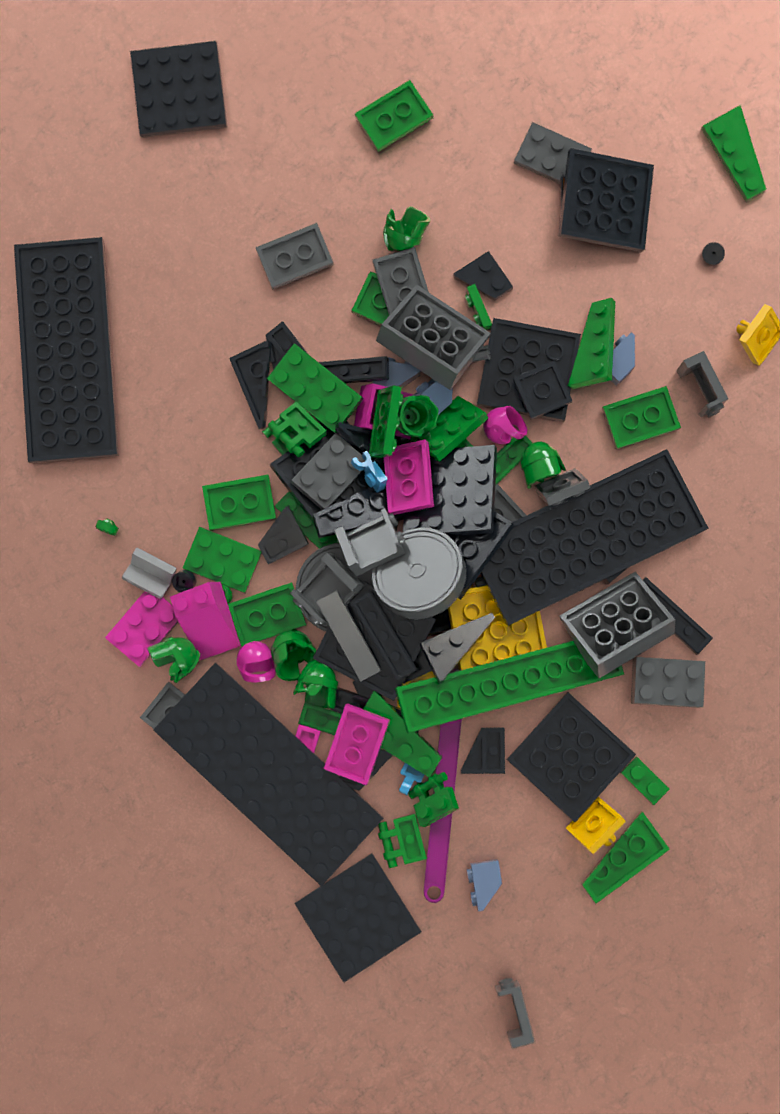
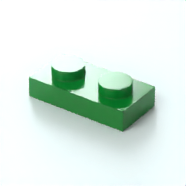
M475 284L468 286L466 289L467 295H464L468 308H473L475 313L472 316L476 324L489 331L491 330L492 323Z
M637 756L620 772L652 805H655L669 790Z

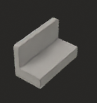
M136 548L132 554L131 564L122 575V579L161 599L172 584L177 568Z

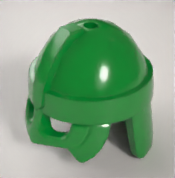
M410 206L406 209L401 220L395 221L394 211L390 209L383 229V238L387 249L400 252L419 245L431 221L430 217L421 210Z
M419 395L403 398L402 405L398 410L400 423L397 430L404 435L415 437L422 436L425 432L433 430L437 426L438 407L430 400L429 396Z
M534 442L527 446L520 462L528 489L537 481L540 483L544 482L546 478L560 474L561 470L566 471L558 451L545 442Z
M285 631L276 637L270 651L277 676L285 681H296L300 674L298 664L303 661L309 663L315 660L313 657L317 650L309 637L301 631Z
M171 636L162 642L147 647L155 666L161 667L173 662L169 669V675L171 676L170 680L174 683H177L184 676L191 673L200 658L199 651L186 638H173Z
M312 660L299 674L298 683L294 688L293 695L305 692L306 703L322 708L335 709L336 690H338V681L336 680L335 673L332 668L317 660Z

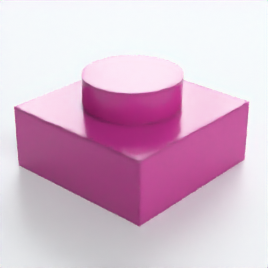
M299 724L295 736L314 753L321 731Z

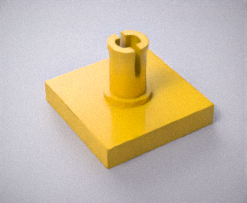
M764 304L751 323L741 320L740 324L742 325L738 324L736 329L737 333L742 334L739 339L752 363L758 366L763 363L780 339V321L773 308Z
M598 796L577 821H572L566 829L594 854L602 845H612L608 840L609 838L615 842L616 836L614 833L626 821Z

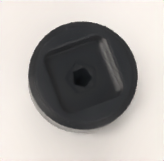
M710 242L704 246L702 256L708 264L716 265L724 259L725 250L720 243Z
M180 570L173 576L172 584L175 590L181 593L194 588L196 578L192 572Z

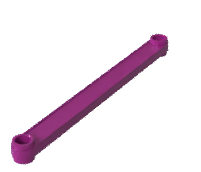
M453 668L450 673L457 672L459 669ZM462 719L440 724L438 753L442 756V759L436 767L435 774L445 772L448 780L443 782L444 787H453L454 792ZM452 813L430 824L424 897L431 903L441 901L445 892ZM431 886H437L440 889V895L437 898H430L427 891Z

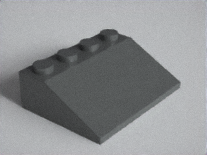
M416 285L382 323L376 342L451 390L491 333Z
M636 571L560 615L562 623L584 660L598 678L675 634L674 617Z

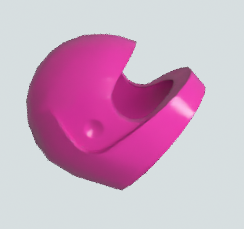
M511 406L498 407L491 410L487 414L488 419L483 423L486 437L496 444L510 443L511 436L516 439H522L527 435L526 423L521 415ZM513 425H516L519 428V431L516 430L513 427Z
M253 641L245 644L237 654V667L243 680L255 683L268 681L275 677L276 671L272 654L266 644ZM266 671V673L264 674H250L254 672Z

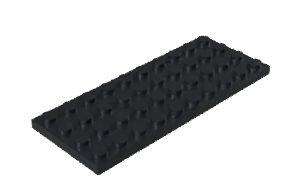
M102 237L15 244L14 254L28 463L119 456L104 240Z
M666 449L590 485V488L585 490L580 496L568 497L559 505L546 506L512 522L515 526L484 567L481 575L506 625L509 626L709 528L669 451Z
M216 662L153 729L155 733L320 886L330 878L384 819L379 812L345 783L339 775L325 770V763Z

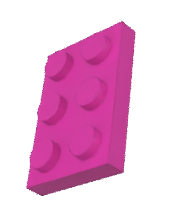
M420 440L397 445L391 456L384 457L385 476L388 478L386 483L388 513L396 515L434 507L429 442Z
M144 591L105 638L136 665L141 667L150 656L147 647L162 642L177 625L178 620L172 604L163 597L159 599Z
M347 703L324 769L367 785L390 719Z

